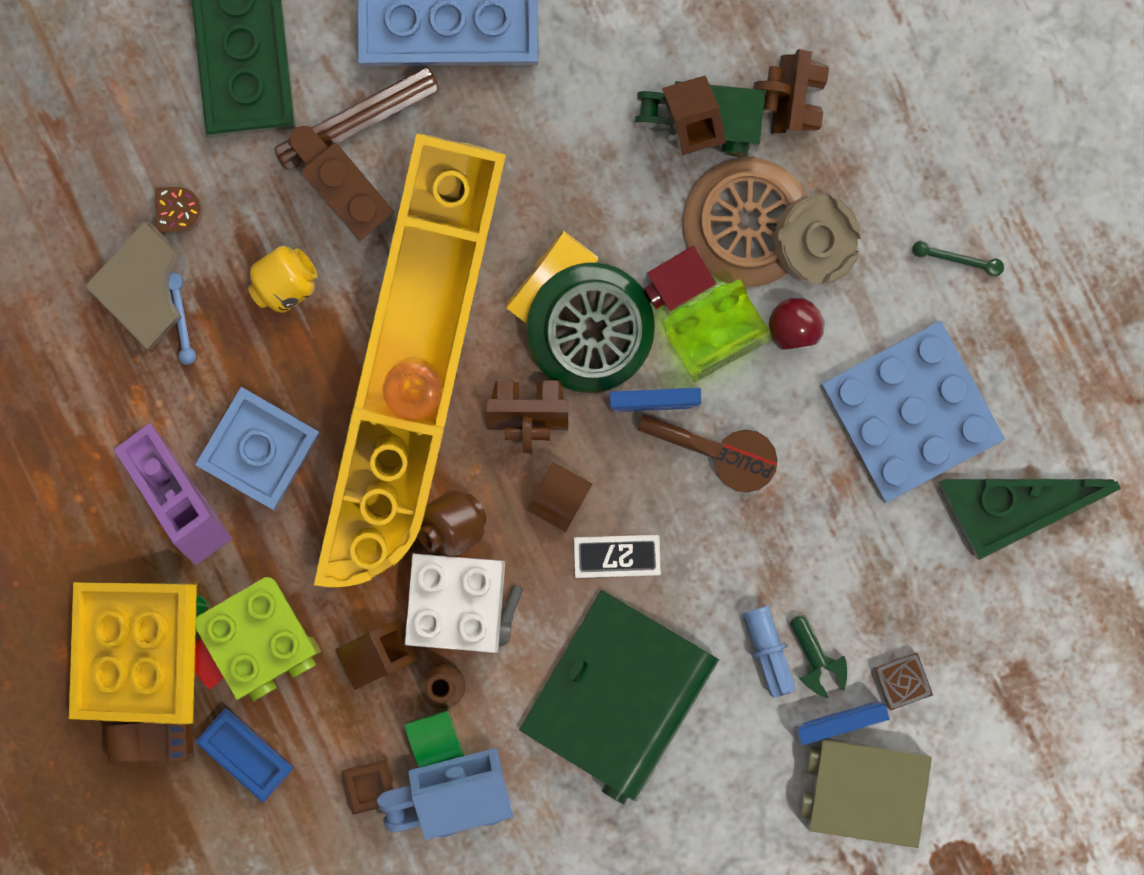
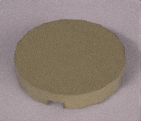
M825 195L803 196L790 203L778 219L774 233L776 255L782 268L794 279L807 284H827L837 281L847 275L856 263L860 251L857 250L858 239H861L860 226L853 211L840 199Z

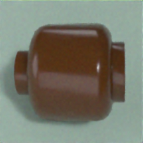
M455 490L447 492L426 505L418 538L428 551H435L441 556L455 557L482 539L486 523L485 511L473 495Z

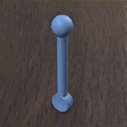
M171 273L169 288L172 292L173 303L182 316L177 322L182 349L179 352V360L184 365H190L195 361L196 353L190 348L180 291L183 288L184 280L179 274Z

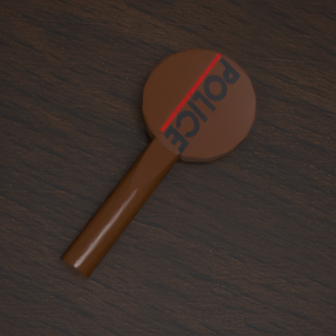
M643 414L637 431L715 459L717 475L726 486L734 491L749 493L760 490L771 481L776 473L778 458L775 447L766 436L757 431H736L724 438L722 442L646 414Z

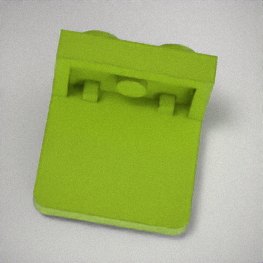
M270 577L259 580L196 618V630L237 700L247 695H250L253 702L277 688L273 680L289 672L291 677L295 678L316 666L312 657L322 652L314 637L307 636L277 582Z

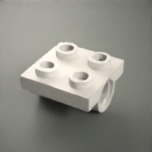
M413 554L405 645L497 653L505 561Z

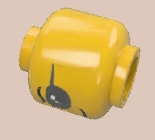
M279 246L250 267L252 284L248 286V290L253 300L261 308L268 306L275 312L285 313L314 292V279L317 278V271L310 258L301 249L296 248L293 250L287 246Z

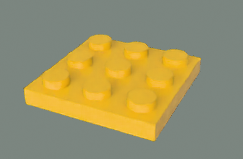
M73 582L69 719L193 724L197 585Z

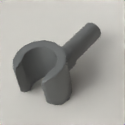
M513 585L502 612L498 646H504L510 640L513 615L523 592V588Z

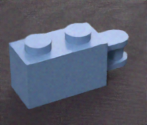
M497 748L408 770L409 786L386 791L377 799L379 809L386 813L383 822L387 831L399 832L421 826L425 840L436 837H448L459 831L483 825L491 826L502 820L514 818L510 794Z

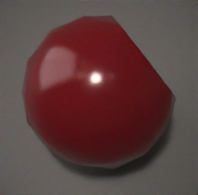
M792 297L782 301L773 309L769 318L768 331L772 341L780 350L807 347L820 342L824 334L825 321L821 311L813 302L804 298Z

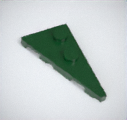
M943 479L938 482L977 560H981L1121 489L1118 481H1114V479Z

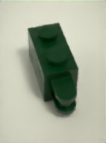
M710 85L720 108L726 143L712 147L722 148V154L735 157H746L749 151H757L760 145L765 90ZM652 91L637 92V100L641 101L640 116H635L634 124L642 127L669 129L668 142L677 143L670 118L657 117L659 104L666 105L663 93Z

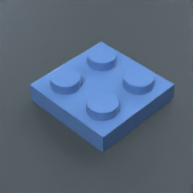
M241 387L195 465L276 511L321 433Z

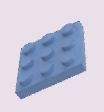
M941 320L821 384L825 395L884 503L897 498L1005 440Z

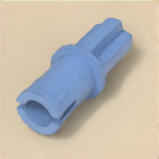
M769 605L741 614L745 620L755 653L751 654L752 658L758 659L770 696L780 697L795 690V684L783 649L787 646L786 643H780Z

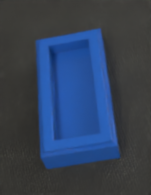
M701 388L611 391L609 393L610 410L612 412L697 409L702 404Z
M875 701L797 724L794 727L798 743L806 745L890 720L886 705Z
M228 708L221 712L195 742L262 803L266 801L295 768Z

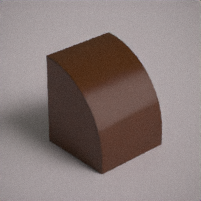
M706 75L662 88L669 118L682 155L726 143L720 108Z
M552 462L535 492L527 511L566 532L592 487V483Z
M399 619L335 649L354 690L418 660L412 646L405 645L406 633Z

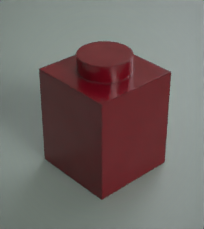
M693 245L647 272L646 280L649 284L643 287L655 310L658 311L664 308L667 315L670 316L715 289L717 283Z

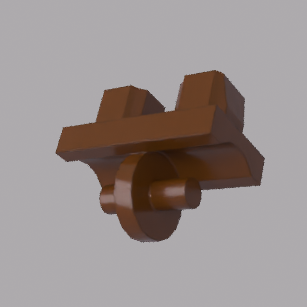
M798 49L796 54L781 55L780 67L769 66L767 81L754 82L753 89L765 90L763 111L773 113L771 135L784 137L798 132H814L820 130L822 126V107L805 104L807 89L813 91L824 90L828 80L829 67L811 60V51Z
M497 380L494 385L492 399H486L487 430H505V440H523V453H532V440L550 441V430H568V400H564L560 381L538 382L537 400H519L518 382L513 380Z

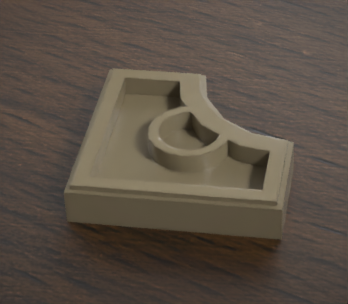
M144 221L85 287L146 349H153L182 317L172 302L169 288L171 269L181 253L151 222Z

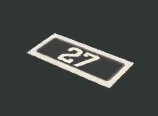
M659 535L574 537L575 578L661 575Z

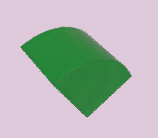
M450 709L408 722L404 725L419 768L465 756Z

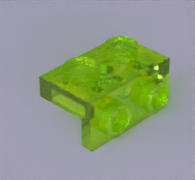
M741 279L731 284L718 286L709 296L691 306L678 308L669 318L662 322L671 347L694 383L772 340L769 328L749 299L746 287Z

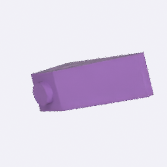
M151 423L114 449L173 544L195 565L233 539L213 507Z

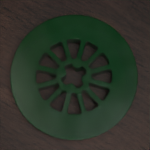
M581 263L556 273L536 294L527 319L529 348L541 371L552 381H560L562 387L583 393L610 390L630 379L647 359L655 334L653 309L643 288L623 270L602 263ZM597 290L594 306L591 309L586 292ZM605 294H612L615 299L601 312ZM576 295H579L583 308L582 313L569 302ZM622 304L626 314L609 319ZM564 306L575 316L574 321L558 318ZM588 318L595 322L602 320L603 325L598 328L600 336L597 339L589 335L584 337L582 335V332L587 329L585 321ZM629 321L628 333L612 330L613 326ZM557 325L573 327L572 332L556 337ZM611 336L627 339L622 351L610 341ZM576 339L574 344L563 354L559 345ZM604 344L616 354V357L608 363L602 348ZM584 346L580 364L572 363L571 358ZM595 348L599 366L589 367L592 350Z

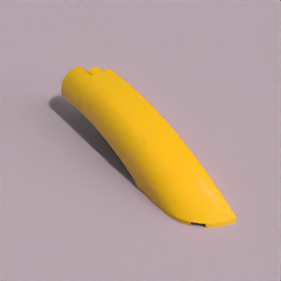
M418 132L416 134L314 581L316 586L346 587L369 581L374 576L395 565L410 549L417 537L426 509L473 296L506 158L504 153Z

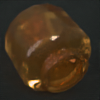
M418 357L404 358L394 363L387 371L382 386L383 399L388 409L398 417L408 420L421 419L431 414L439 405L443 391L442 378L437 368L429 361ZM409 379L410 386L406 389L405 381ZM414 379L419 380L422 385L416 384ZM413 389L420 390L417 393H410Z

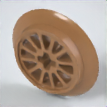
M737 158L725 161L705 173L695 184L688 196L683 217V228L688 247L695 246L711 275L723 282L745 287L760 286L774 282L788 274V272L782 268L775 250L769 251L761 237V234H764L775 241V232L766 226L777 225L779 218H768L766 215L780 207L786 209L790 203L803 196H807L802 185L790 172L773 162L759 158ZM753 184L766 188L757 203L752 201ZM735 185H747L746 203L742 202L734 188ZM725 190H728L737 206L736 208L719 198ZM773 192L780 201L765 209L762 208L761 205L768 194ZM714 204L718 205L730 213L731 216H712V206ZM741 211L748 215L753 211L758 213L759 218L756 224L759 229L754 231L751 228H747L742 231L738 227L741 221L738 213ZM711 223L729 224L731 227L714 235ZM734 233L736 235L729 249L724 250L717 241ZM740 239L745 240V258L732 255V251ZM751 239L757 242L764 256L759 258L751 257Z

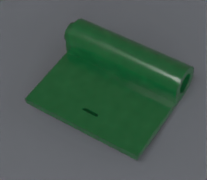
M601 590L519 731L605 783L601 791L623 805L626 804L628 798L637 802L720 659ZM586 665V668L580 676L579 680L576 681L584 666Z

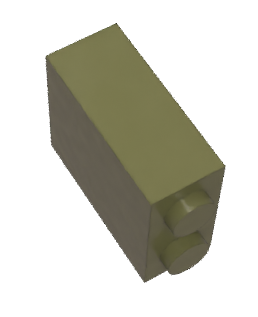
M828 738L819 740L817 747L810 746L806 773L813 774L811 792L804 791L802 794L799 817L800 819H806L805 827L811 832L919 848L932 757L923 753Z

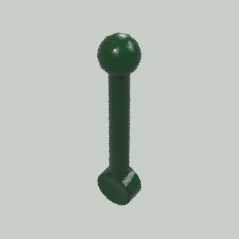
M917 241L912 247L913 254L918 258L931 256L983 269L991 277H997L1004 271V264L1000 259L994 258L984 261L929 247L925 241Z

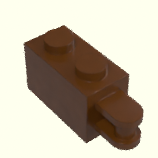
M298 126L291 132V147L307 165L301 170V174L359 242L394 214L395 211L337 142L328 148L309 126Z

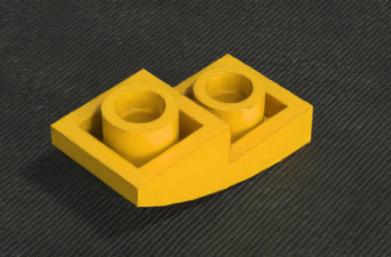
M563 230L537 260L534 271L507 301L506 309L527 324L528 313L536 294L552 276L573 265L597 263L598 256Z

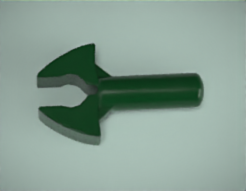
M805 615L794 617L790 621V626L810 663L807 674L799 677L800 681L814 693L829 698L824 687L820 684L821 667L823 666L825 670L834 673L840 689L844 691L847 681V662L845 656L841 655L835 660L827 657Z

